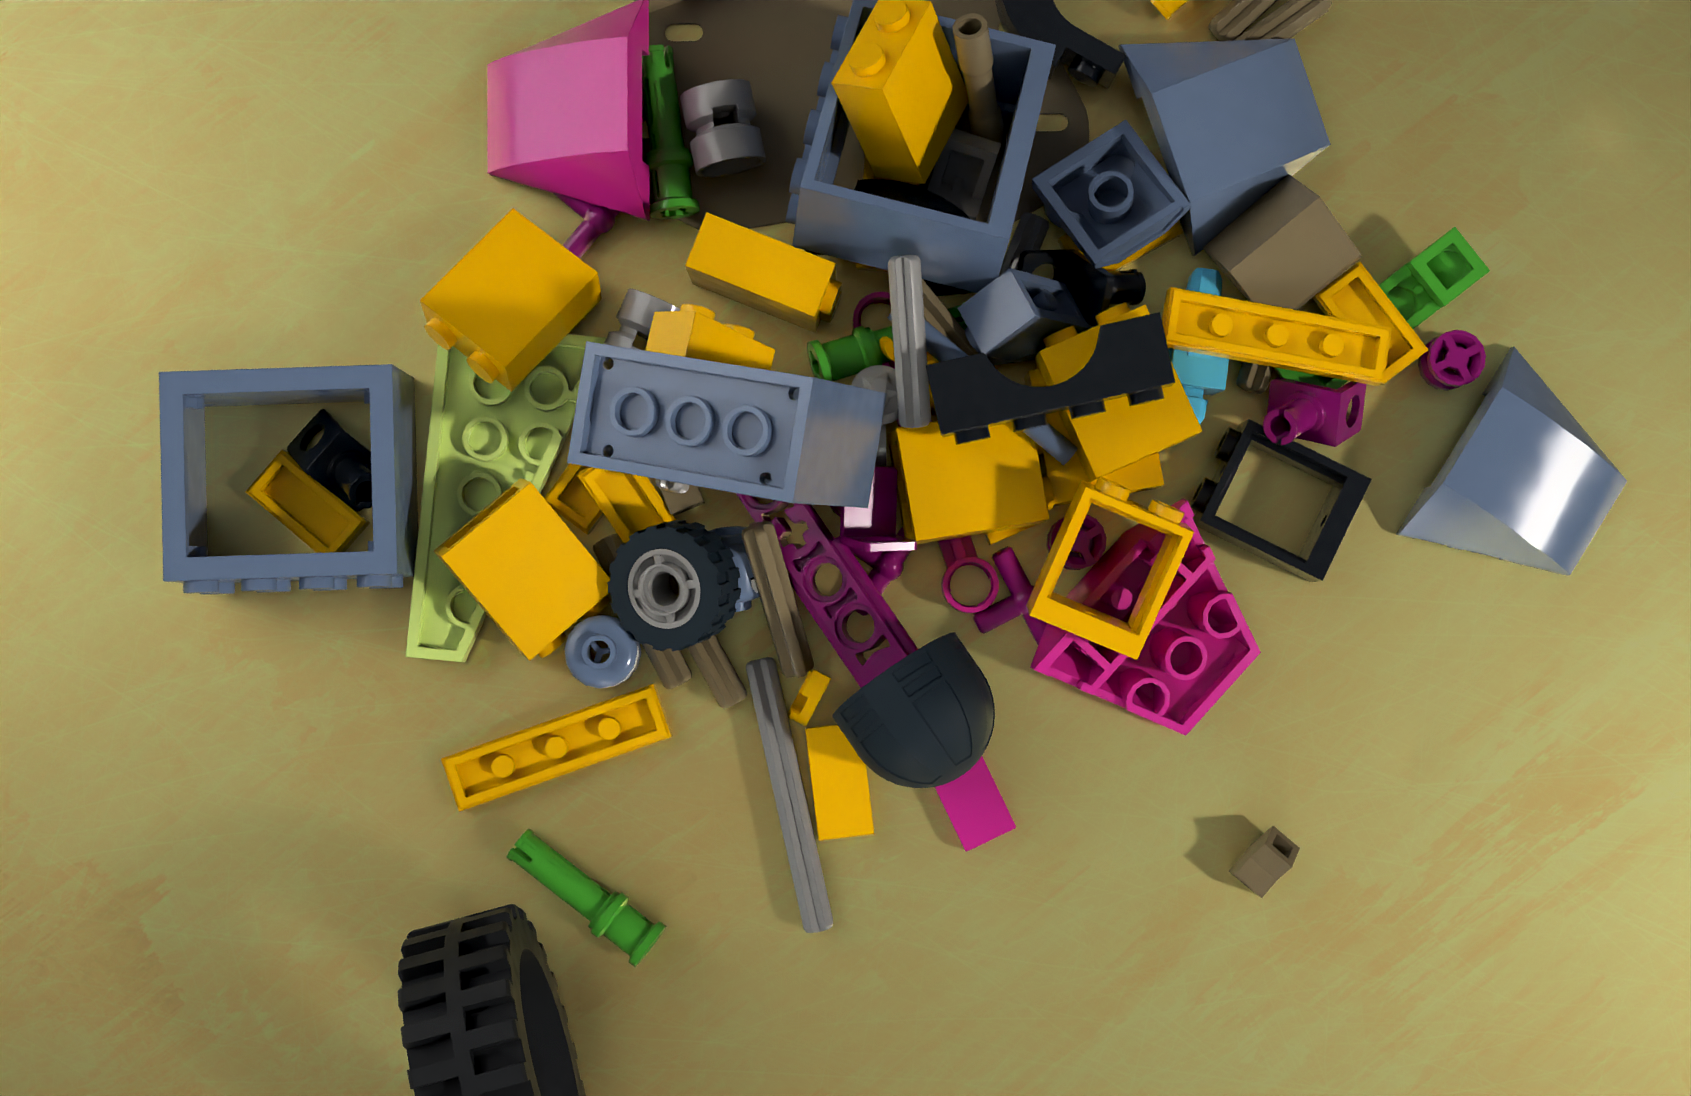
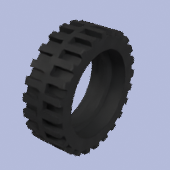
M509 904L413 930L407 935V939L404 940L401 947L403 959H400L398 964V975L402 982V988L398 990V1006L403 1014L404 1026L401 1027L403 1047L407 1050L410 1068L407 1070L410 1089H414L415 1096H586L583 1081L579 1075L574 1042L572 1043L567 1025L568 1018L564 1005L561 1004L558 995V985L554 973L549 969L547 954L543 944L537 940L535 927L531 921H527L526 913L515 904Z

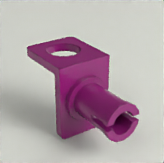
M1277 377L1270 382L1267 415L1263 421L1264 432L1274 443L1281 439V445L1288 444L1297 438L1336 447L1361 430L1367 384L1350 381L1338 389ZM1352 399L1351 412L1346 422L1347 409Z
M875 466L868 508L830 506L833 513L840 517V544L865 552L917 550V541L896 535L897 469L895 467Z

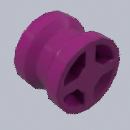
M1453 330L1445 332L1425 344L1428 351L1421 355L1418 360L1420 375L1425 382L1435 389L1448 391L1469 384L1478 378L1485 367L1486 355L1483 345L1476 336L1467 331ZM1446 352L1445 358L1442 360V356Z
M1088 514L1086 515L1063 568L1067 570H1080L1094 565L1101 559L1106 549L1107 537L1103 526L1096 518ZM1064 517L1054 523L1047 534L1046 547L1048 553Z

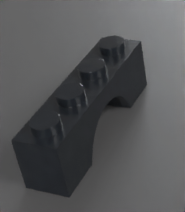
M1160 312L1101 325L1095 351L1088 363L1075 376L1052 386L1033 387L1014 382L1001 374L984 352L926 365L941 436L954 435L956 445L991 438L988 427L1005 423H1012L1013 432L1048 425L1046 414L1069 409L1071 419L1106 412L1104 401L1127 396L1129 406L1164 399L1162 388L1170 387L1175 383Z

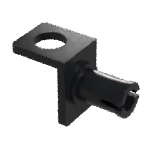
M1076 249L1025 250L1020 254L1017 268L1019 271L1032 274L1040 265L1052 264L1054 269L1053 280L1066 284L1086 322L1092 327L1098 325L1095 316L1108 310L1109 305L1125 302L1129 305H1138L1144 299L1146 292L1145 278L1141 272H1137V269L1126 271H1107L1102 267L1095 269L1088 259Z
M321 409L288 445L287 451L305 473L352 509L361 511L363 508H371V451L347 433L329 412ZM324 429L319 442L313 448L306 451L312 437Z

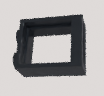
M1250 419L1239 424L1237 430L1228 427L1214 454L1215 458L1221 460L1212 480L1206 477L1202 479L1190 503V507L1197 510L1193 518L1196 526L1309 582L1323 581L1372 479L1295 441L1281 445L1280 439L1277 443H1274L1266 436L1263 425ZM1249 445L1332 485L1299 556L1215 516Z

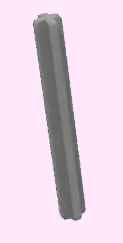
M772 657L761 658L747 663L748 681L803 928L806 933H817L830 929L833 926V917L776 661Z

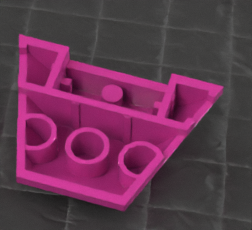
M637 0L487 64V173L489 175L549 193L561 194L585 201L591 205L606 207L650 221L649 165L642 161V56L649 55V0Z
M1183 498L1170 506L1185 513L1181 522L1186 523L1194 531V534L1138 660L1047 623L1030 668L1075 686L1086 693L1105 699L1132 713L1186 736L1261 652L1233 594L1227 590L1214 564L1216 558L1210 546L1204 543L1192 518L1195 515L1188 500ZM1140 523L1128 529L1066 597L1119 620L1128 622L1166 534Z

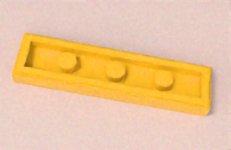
M1170 287L1166 291L1162 316L1167 347L1171 349L1374 386L1384 383L1391 327Z
M654 683L441 758L460 812L667 739L673 735Z

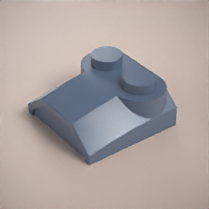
M1127 120L1119 123L1032 178V189L1044 203V210L1048 219L1066 232L1095 269L1120 263L1164 235L1190 209L1191 205Z

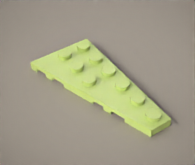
M567 334L512 392L496 379L492 383H488L480 378L466 361L468 357L454 346L450 350H446L438 345L405 657L466 662L487 614L434 553V550L520 478L531 482L539 493H542L574 421L586 341L604 344L605 337Z

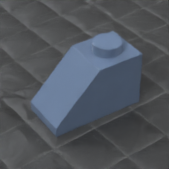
M1012 268L1007 269L958 307L968 326L965 328V334L972 347L978 353L984 352L988 357L1014 361L1045 349L1043 339L1074 325L1078 334L1090 329L1064 282Z

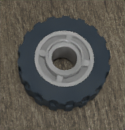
M686 520L664 522L635 532L629 536L630 540L628 542L622 543L616 551L618 554L615 560L611 561L609 568L611 577L610 581L607 582L608 593H611L613 602L611 607L614 614L617 613L621 620L620 625L626 632L630 631L635 636V640L642 645L647 643L653 646L652 649L660 651L672 649V651L683 650L720 633L726 627L725 623L727 620L733 618L737 610L735 608L736 601L740 599L741 588H738V578H740L739 567H736L732 559L734 555L730 548H726L720 541L722 538L717 533L706 530L705 525L697 522L686 523ZM670 574L675 577L679 584V596L674 594L670 588Z

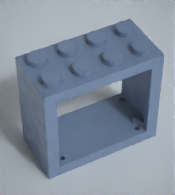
M853 0L849 16L838 15L830 46V49H833L830 62H824L817 90L819 100L816 110L811 109L805 129L803 144L806 145L802 158H797L789 188V192L792 194L786 215V222L795 224L792 246L888 270V261L893 256L916 255L921 260L922 279L978 293L999 276L1014 224L1056 45L988 28L993 54L992 72L997 103L1002 110L1003 119L1011 121L987 223L833 185L850 122L831 82L878 1ZM937 15L965 84L964 74L959 67L953 34V24L956 20ZM968 102V104H967V106L965 107L964 110H968V111H969L970 108H969V102Z
M586 341L567 463L794 504L868 508L887 393L815 377Z
M392 364L159 372L163 581L183 583V593L235 594V583H241V591H256L257 593L291 592V581H299V589L347 590V579H357L358 588L392 589L403 588V577H414L418 540L414 377ZM364 402L365 404H370L373 541H368V551L208 556L205 407Z

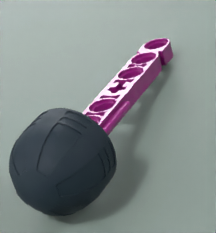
M736 493L755 522L770 521L774 525L786 568L790 572L788 575L792 588L861 688L848 698L832 715L861 760L873 772L885 780L911 788H930L944 785L969 771L981 758L989 744L994 728L995 706L987 679L956 633L952 632L941 636L918 649L849 547L840 544V536L837 538L833 537L811 504H794V507L785 509L789 504L788 502L773 500L768 504H763L754 496ZM785 509V513L793 523H806L808 529L802 535L806 544L804 546L797 543L789 544L786 538L791 535L792 529L785 518L774 517L771 520L769 516ZM827 563L835 565L842 574L841 588L832 596L822 594L815 583L818 569ZM859 609L868 612L874 621V632L863 643L855 641L847 631L849 616ZM885 639L888 640L890 644L889 647L882 648L874 652L868 658V660H866V658L863 655L864 652L879 647Z

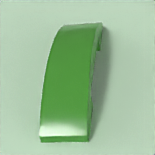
M1454 227L1385 279L1379 286L1411 328L1414 329L1437 310L1446 306L1490 270L1457 228ZM1274 367L1281 378L1338 389L1348 382L1347 380Z

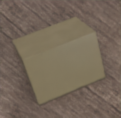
M1289 174L1203 247L1205 253L1247 301L1298 310L1362 257L1320 196Z

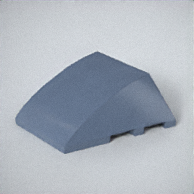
M1295 38L1118 45L1120 52L1126 55L1124 64L1137 99L1142 97L1168 174L1191 204L1190 209L1179 220L1192 256H1196L1201 252L1207 243L1288 174L1293 176L1331 145Z
M1511 347L1482 395L1486 397L1434 482L1430 487L1424 488L1396 535L1446 545L1449 548L1467 550L1496 557L1499 560L1568 576L1571 575L1627 483V480L1515 347Z

